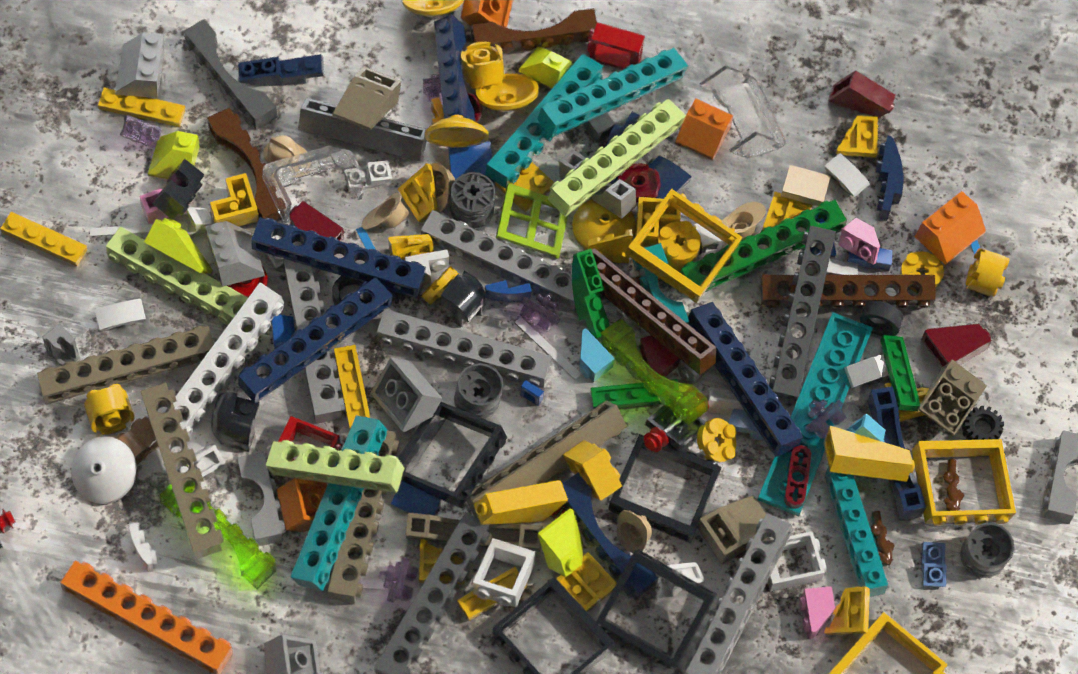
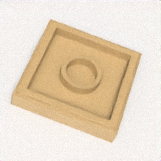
M790 165L781 196L818 206L824 202L830 176Z

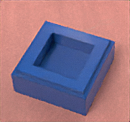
M525 380L521 385L520 395L539 406L543 401L544 391Z

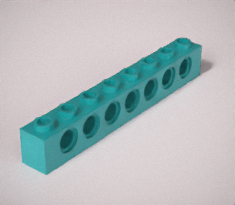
M675 48L667 51L663 50L652 58L647 57L636 65H629L623 71L613 72L602 80L598 79L585 88L580 87L569 95L564 94L556 101L546 102L541 106L537 120L552 138L682 79L689 65Z
M582 54L487 163L485 176L505 189L508 183L514 184L518 180L521 170H526L530 166L535 154L538 156L542 152L547 140L550 142L554 138L549 136L537 120L541 106L546 102L558 100L564 94L569 95L568 93H573L580 87L585 88L598 79L602 80L603 66Z
M356 415L342 451L350 449L356 453L364 454L365 452H371L378 456L382 442L386 439L388 429L378 419ZM328 483L290 576L299 586L323 591L325 584L329 580L333 564L338 558L341 544L346 538L347 529L354 518L358 502L362 498L364 488Z

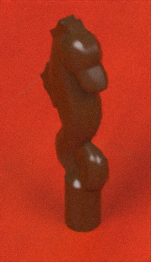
M948 459L947 472L943 475L944 481L949 483L946 489L948 498H945L943 501L948 511H959L961 509V501L965 495L960 489H957L960 478L956 473V460Z
M873 511V524L870 529L872 534L877 536L876 545L879 549L878 553L881 563L890 566L893 561L892 551L895 545L890 540H886L887 529L882 524L881 512Z

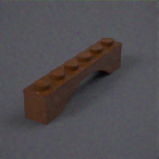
M594 8L573 11L558 24L540 30H513L494 22L472 24L473 43L489 42L490 46L493 47L498 45L504 54L519 50L529 51L537 47L550 48L556 45H571L578 42L589 43V33L591 29L595 30L597 19Z
M229 107L207 117L208 128L217 144L235 152L252 170L257 184L254 200L258 209V217L264 219L271 218L277 222L288 217L287 208H289V204L284 196L281 197L278 193L280 190L277 182L270 179V171L266 163H261L257 147H252L250 144L251 138L247 130H242L240 126L242 123L238 114H233Z

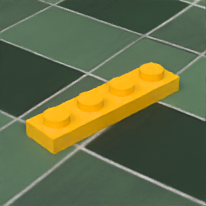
M105 87L98 103V109L176 127H180L186 110L185 105L154 98L115 95L114 89Z
M10 212L0 228L1 233L75 266H78L88 250L87 245L13 212Z
M356 345L334 348L349 429H351L356 415L370 418Z

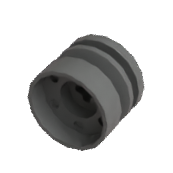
M469 172L455 179L451 186L450 212L454 220L463 221L471 228H479L490 222L494 215L496 190L493 182L487 176L481 173Z
M479 363L466 367L459 375L454 395L455 407L483 419L493 416L498 409L503 392L502 376L490 365Z
M983 523L975 527L964 541L960 551L961 561L965 569L972 575L980 578H991L999 574L1012 558L1015 549L1014 540L1010 532L1003 526L996 523ZM986 551L988 552V555H982L981 553Z

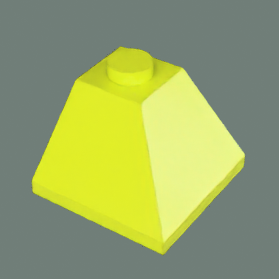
M537 47L520 67L519 72L553 88L571 68L573 63L552 51Z
M175 131L158 137L148 176L168 179L174 169L184 159L195 166L200 148L198 135Z
M569 509L537 533L548 568L564 577H567L582 565L584 547L574 511Z

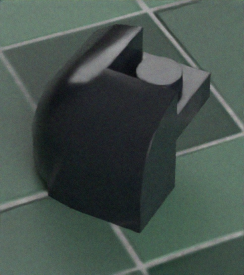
M464 270L462 276L457 274L441 294L440 305L455 314L454 323L462 327L465 322L469 323L476 313L480 316L482 315L485 306V291L478 279Z
M224 392L218 395L211 418V429L220 444L250 452L255 435L254 425L260 408V402L254 404L250 399L238 397V393Z

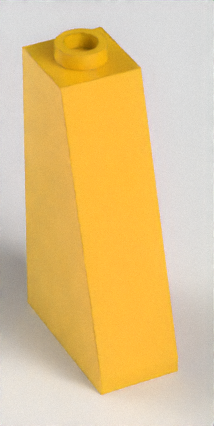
M829 427L824 447L830 472L906 482L909 474L913 473L915 463L911 458L910 450L837 427Z
M560 480L487 493L474 504L481 525L543 522L566 503L568 498Z

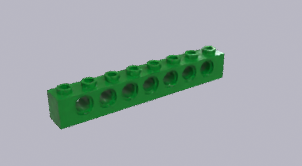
M836 200L824 201L817 208L804 210L797 217L792 219L786 218L777 226L766 227L757 235H749L743 238L727 261L730 265L723 266L705 292L805 248V244H801L804 232L798 231L797 228L799 227L805 228L806 232L809 231L810 226L836 231V233L842 231V228L846 226L847 219ZM823 219L825 222L818 223L815 220ZM785 236L787 239L782 241L777 237ZM726 245L717 253H708L697 262H688L681 268V274L701 286L708 275H702L700 272L704 270L711 272L730 245ZM766 245L768 248L760 249L758 246ZM746 253L749 256L746 258H742L739 256V254Z

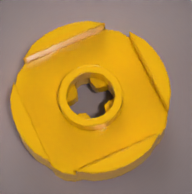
M917 251L909 253L902 263L900 275H921L916 270L923 268L927 271L925 275H935V288L939 286L944 276V268L940 260L929 252ZM909 288V289H911L912 291L917 292L916 289H914V288Z
M449 266L424 291L421 297L431 305L437 298L441 297V294L459 273L452 266Z
M714 418L700 426L697 433V444L699 450L703 449L706 460L721 463L734 458L736 428L732 424L729 425L723 419ZM715 437L718 438V440H719V445H718V443L715 441V439H714Z

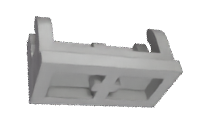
M60 323L42 336L47 355L50 358L53 357L59 365L63 366L65 364L61 359L63 355H68L73 361H77L80 358L75 339Z

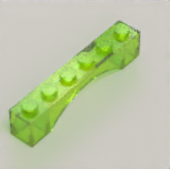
M621 318L601 332L602 346L615 356L616 361L621 366L629 369L633 378L643 382L647 391L654 393L663 406H668L678 420H683L689 425L708 411L707 397L694 385L669 380L659 375L647 365L637 349L635 331Z
M170 484L159 494L160 502L177 518H182ZM189 486L184 490V492L192 493L195 490V488L193 486ZM207 502L209 510L214 509L210 505L211 502ZM198 506L194 507L191 510V512L195 514L201 512L202 508ZM214 509L217 522L214 523L215 529L221 530L222 535L234 549L239 561L241 576L258 590L276 572V560L268 552L263 553L253 538H246L242 534L243 530L236 523L231 524L227 521V516L223 511Z

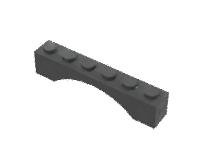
M205 19L184 30L185 40H183L185 47L195 53L197 62L207 68L210 78L212 80L216 79L222 93L229 95L232 105L236 110H241L247 124H252L257 130L277 117L276 106L265 92L241 84L225 70L217 54L216 32Z

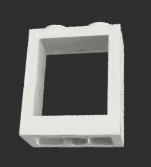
M812 531L790 536L783 550L806 545L813 572L780 579L777 565H775L767 581L770 592L822 580L824 573L827 571L824 559L820 558L818 552L820 551L819 540L814 538ZM773 540L765 541L762 543L771 544Z
M492 538L473 581V594L482 599L497 601L503 606L517 607L535 565V551ZM493 558L522 567L512 590L483 581Z

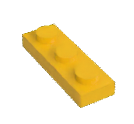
M513 567L489 582L512 590L519 572L516 567ZM473 591L457 600V604L468 621L499 604L491 599L479 598L473 594Z

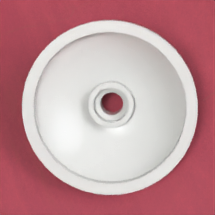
M98 437L85 443L76 453L71 469L72 481L79 494L85 499L98 504L112 503L125 496L131 489L137 472L136 460L131 449L124 442L112 437ZM100 464L101 469L99 472H96V466Z

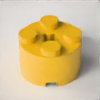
M478 42L470 44L465 52H461L463 79L469 83L471 88L478 89L481 86L499 85L502 83L504 76L503 53L498 45L493 47L490 46L489 42Z
M675 221L661 228L657 244H662L668 265L677 271H681L685 264L696 261L700 250L701 238L697 229L689 221Z
M979 248L973 257L977 260H975L973 265L970 264L967 273L966 289L995 297L997 290L1003 287L1005 277L1002 274L1008 267L1009 258Z
M113 384L108 388L92 390L86 394L87 399L84 402V408L93 432L97 433V430L101 431L102 435L114 434L127 428L126 423L129 421L131 423L134 421L135 415L127 392L121 388V385Z

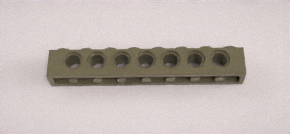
M209 325L205 327L197 326L187 332H175L165 338H153L147 343L132 344L125 349L110 350L106 354L99 356H88L78 362L70 361L56 368L48 367L38 372L37 376L45 404L47 405L87 394L92 390L108 388L113 384H123L199 363L210 351L214 342ZM189 343L196 344L192 348L186 347V345ZM168 349L175 350L173 353L170 354L165 353V351ZM146 355L153 356L149 360L143 359ZM125 361L132 362L130 365L127 366L122 365V363ZM103 367H110L108 371H100ZM81 373H88L86 377H79ZM60 379H67L65 383H57Z
M163 383L140 391L195 558L199 559L222 551L220 543H223L224 539L221 530L215 529L214 523L217 522L214 509L209 510L207 502H210L208 491L201 488L200 482L204 480L200 468L195 470L193 462L197 461L193 448L188 449L186 442H189L190 438L187 429L181 428L180 422H183V417L180 409L175 410L173 403L177 402L173 389L168 390L167 384ZM161 407L169 408L164 413L158 412ZM167 427H175V430L171 433L164 431ZM179 446L182 448L177 453L171 452L173 447ZM182 466L189 468L184 473L178 472V469ZM189 486L196 488L192 493L184 492ZM198 506L202 508L201 512L195 514L191 512V510L194 507ZM201 527L209 528V531L205 534L198 533Z
M387 430L386 439L382 442L379 452H384L386 455L397 454L399 441L396 440V432ZM364 488L362 498L354 512V518L347 529L346 538L338 552V558L335 562L328 588V599L355 604L356 598L361 597L363 584H360L362 576L366 577L369 563L365 562L367 555H372L374 543L371 542L372 535L377 534L379 522H376L378 514H382L384 501H381L383 494H387V491ZM367 492H373L376 495L374 497L368 498L364 494ZM362 512L370 514L368 518H362L359 515ZM356 533H363L365 537L357 539L354 535ZM352 553H357L360 555V557L355 560L350 559L348 556ZM346 574H352L355 576L354 579L350 581L345 580L343 578Z

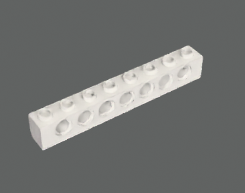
M262 283L258 284L176 395L177 402L173 403L175 410L180 409L181 414H188L187 419L180 422L182 429H187L189 437L196 422H200L204 418L207 407L217 400L218 392L221 388L229 384L232 379V373L236 368L239 369L243 365L244 357L248 351H252L256 347L257 339L260 335L268 331L273 317L278 316L283 310L284 301L282 297ZM259 308H266L265 313L262 315H257L256 311ZM245 326H253L250 332H243ZM233 343H240L238 349H230ZM220 361H227L226 366L222 368L217 367ZM214 378V382L211 385H204L206 379ZM194 396H201V400L198 403H191ZM167 427L164 431L171 433L175 430V427Z

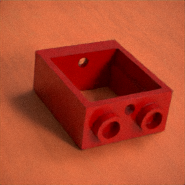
M597 22L595 30H590L587 52H590L589 57L600 64L625 70L629 65L640 63L645 35Z
M290 416L278 442L283 440L293 442L298 432L328 444L335 450L341 451L342 448L340 435L293 416Z

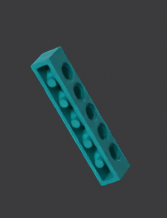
M828 467L824 478L859 587L866 586L870 589L869 597L885 594L888 587L887 578L854 476L830 472Z

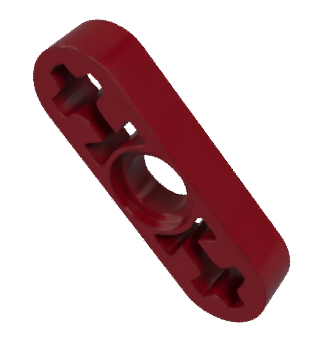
M802 445L796 446L792 450L784 496L786 505L793 509L800 508L805 501L811 463V451ZM799 453H803V457H805L801 466H797ZM800 472L804 476V480L796 482L793 480L792 474ZM794 488H799L797 492V501H793V497H791L793 495Z

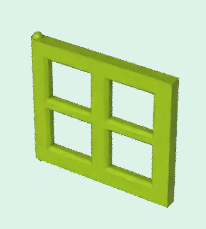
M508 183L496 238L558 259L560 257L568 215L565 217L560 212L557 225L539 220L541 204L556 208L548 200L549 196ZM514 195L533 201L530 216L511 210ZM510 216L528 222L525 238L507 232ZM537 225L556 231L553 247L534 241Z

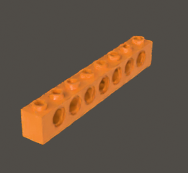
M75 560L61 580L60 584L63 591L212 674H221L233 655L231 644L227 640L220 637L218 639L214 638L207 629L203 627L196 628L191 625V621L183 616L178 618L171 614L172 611L166 606L153 604L152 600L146 595L141 594L139 596L133 593V589L128 585L115 583L110 575L103 572L99 574L86 562L81 564ZM87 581L95 582L92 587L84 586ZM111 591L115 593L111 598L103 597L106 592ZM127 602L134 604L130 609L123 608V605ZM146 613L153 614L150 620L142 619ZM165 624L173 625V628L169 631L161 629ZM184 635H191L193 637L189 642L181 640ZM204 646L212 647V650L208 653L200 651Z

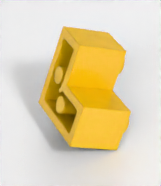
M246 173L225 178L229 197L210 202L214 223L228 221L236 226H243L258 222V209Z
M639 197L635 237L663 199ZM670 205L640 246L649 247L656 245L658 230H661L662 227L671 222L680 221L681 212Z
M583 440L563 454L571 472L574 474L579 472L592 489V497L602 501L622 487L619 481L620 474L615 467H612L609 461L611 456L606 449H601L594 443L591 444Z

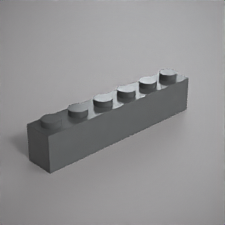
M306 98L301 107L298 129L307 133L341 140L348 144L360 145L371 150H379L390 155L402 156L409 160L420 161L425 151V128L382 118L371 130H367L332 116L337 105Z

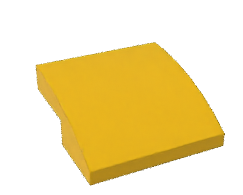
M589 552L583 556L582 565L567 577L560 574L556 578L587 612L612 593L617 584Z

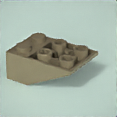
M364 66L353 77L332 116L355 124L362 129L371 130L397 104L401 80Z
M951 360L942 367L932 382L918 410L954 436L987 385L954 360Z
M753 495L722 506L703 516L699 520L698 530L720 563L723 564L746 551L750 538L754 539L757 533L756 526L761 518L764 519L766 513Z

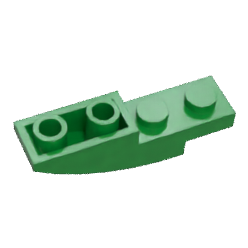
M592 249L573 254L572 290L579 320L585 319L589 332L595 338L610 334L612 331L599 293L605 289Z

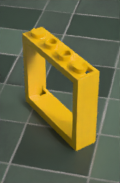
M671 189L629 245L625 255L697 303L739 246L743 237L734 232V228H728L718 217L706 213L699 204H693L687 200L683 193L680 195ZM670 205L730 245L701 286L640 246Z
M1002 439L918 441L913 447L912 455L915 463L917 483L921 488L926 506L923 513L925 524H933L934 526H942L946 523L964 525L970 522H975L976 525L988 522L1004 524L1009 522L1016 514ZM989 456L999 509L936 511L926 458Z
M883 612L868 629V633H864L829 673L844 674L882 630L934 671L932 674H946L944 670L948 664Z

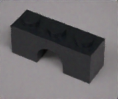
M184 159L171 173L166 181L168 184L159 192L152 204L172 220L178 214L182 216L189 208V204L195 198L198 190L202 187L201 180L205 174Z

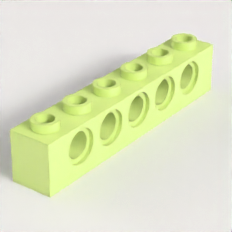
M287 440L282 442L273 441L266 467L273 475L394 493L398 492L404 467L398 458L392 455L381 457L371 452L360 454L350 449L339 451L329 446L318 448L308 443L297 445Z

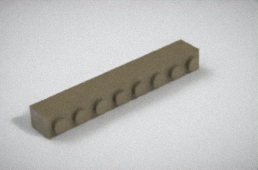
M605 401L476 486L472 491L470 499L467 501L473 515L478 518L474 504L487 493L547 483L557 473L567 470L568 464L563 454L583 440L591 444L594 443L600 448L605 441L618 436L627 425L617 405Z

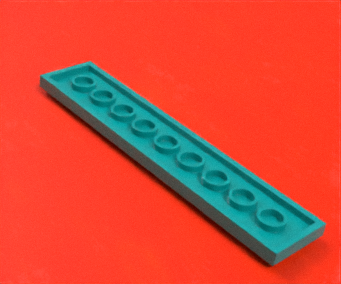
M832 312L790 417L796 427L801 430L803 436L799 446H806L811 451L806 498L825 452L824 441L830 426H835L850 388L844 367L860 362L873 327ZM790 451L774 457L758 501L799 517L803 505L800 508L793 509L788 507L784 501L792 453ZM803 453L798 454L797 466H801L803 458H805ZM800 472L792 474L794 481L801 482L804 480V476ZM794 488L793 495L791 496L793 501L798 499L797 492L799 488Z

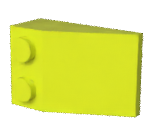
M171 218L156 219L144 243L199 273H212L213 269L187 231L180 228L181 223Z

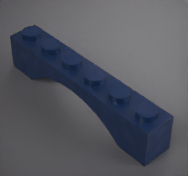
M450 14L434 21L444 119L450 118L452 115H461L463 118L475 121L474 109L465 88L461 69V52L466 43L465 28L460 21Z
M893 387L871 390L867 402L872 419L886 430L884 443L905 449ZM913 473L909 474L907 482L889 479L900 521L922 517L926 506L921 488Z
M578 472L562 483L568 501L561 507L565 506L567 510L572 509L574 511L577 524L582 529L581 533L585 540L592 542L597 556L601 560L604 559L609 565L610 573L615 578H620L631 555L613 545L601 531L593 513L591 502L592 489ZM637 563L623 590L627 595H632L636 599L654 587L659 578L654 572Z

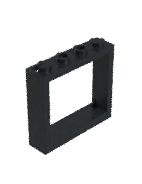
M440 402L434 415L419 425L398 457V460L404 467L401 481L442 501L462 508L464 503L470 499L476 485L481 482L487 468L493 464L500 448L505 445L507 436L503 427ZM446 420L490 437L454 492L410 474Z
M639 434L619 479L622 487L613 493L608 510L619 515L622 511L626 510L636 515L645 516L651 528L691 544L698 528L699 520L703 516L722 467L715 461L701 459L692 452L678 451L669 443L662 447L659 452H653L645 446L644 435ZM641 448L711 476L690 525L620 497Z
M637 549L632 554L596 622L606 633L612 634L613 632L620 636L619 640L630 646L634 644L639 647V651L648 657L653 655L660 659L659 663L667 668H676L685 655L717 594ZM637 563L704 601L673 657L607 619Z
M555 577L493 626V641L497 646L505 648L509 659L514 664L518 663L523 668V674L541 673L504 633L550 595L601 648L571 674H585L613 651L615 645L613 639Z

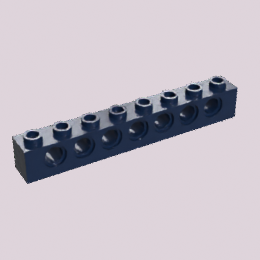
M259 218L251 239L253 250L361 282H370L376 277L386 289L414 298H418L425 277L426 267L422 266L419 262H408L396 255L388 256L375 249L361 248L355 243L341 242L335 237L321 236L315 231H304L291 224L277 223V221L271 218ZM278 235V236H281L282 238L276 240V239H273L272 237ZM294 242H301L302 245L296 246V245H294L293 243H294ZM315 248H322L323 251H321V252H316V251H314V249H315ZM342 254L344 257L337 258L334 255ZM362 260L365 263L357 264L355 261ZM382 266V267H384V268H386V269H385V270H377L376 267ZM403 272L406 276L400 277L397 273Z
M376 277L370 282L365 281L359 287V290L347 294L338 305L330 306L324 315L312 319L306 328L294 332L286 342H280L271 353L262 355L253 366L245 367L239 373L238 386L256 404L382 313L384 309L390 307L393 295ZM362 300H367V301H369L370 303L364 304V303H362L361 301H362ZM350 312V313H352L353 315H352V316H346L344 313ZM333 324V325H335L336 327H335V328H329V327H327V325ZM311 337H318L319 340L314 341V340H311L310 338H311ZM300 349L302 352L295 353L292 350ZM278 361H282V362H284L285 364H284V365H277V364H275V363L278 362ZM259 374H266L267 377H266V378H260L258 375H259Z
M713 302L691 309L688 315V325L716 347L715 367L774 456L777 457L788 453L796 446H799L803 438L801 430L796 427L790 418L789 412L784 409L777 394L772 391L766 378L756 367L754 360L749 357L744 345L739 342L732 327L723 318L721 311L717 309Z

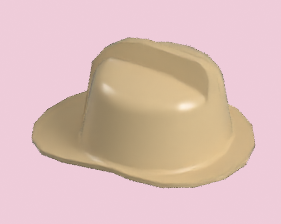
M288 136L272 137L264 148L263 156L265 160L287 175H303L311 166L309 153Z
M432 163L438 208L436 212H442L448 204L451 186L455 178L450 170H446L441 164Z
M399 192L392 194L382 204L368 213L363 219L361 227L364 230H369L378 225L383 228L398 226L409 215V211L401 203V194Z
M758 202L745 203L725 217L722 223L728 228H734V232L743 238L749 235L753 236L756 224L766 214L765 206Z
M625 510L619 515L616 534L621 545L627 551L634 553L637 549L641 551L645 549L652 535V528L645 516L636 515L631 511Z

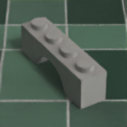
M575 150L559 160V178L563 180L570 170L578 169L586 157ZM619 179L614 184L608 183L590 199L622 219L636 208V189Z
M1063 430L1059 437H1055L1053 443V450H1056L1055 457L1052 456L1049 469L1052 470L1051 477L1048 476L1045 489H1048V495L1044 496L1041 509L1045 510L1044 518L1070 524L1075 514L1078 496L1067 487L1064 480V471L1071 466L1078 465V434Z
M264 452L237 457L243 486L256 489L264 498L262 509L251 518L256 547L282 542V534L286 533L284 521L278 518L277 513L281 512L279 499L274 500L273 493L277 492L275 480L269 477L268 472L270 470L266 467L267 459H265Z

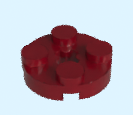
M645 163L631 165L618 177V180L621 179L636 189V202H638L639 197L656 198L658 196V191L661 187L659 173L655 168L653 170ZM638 180H641L643 183L642 185H635Z

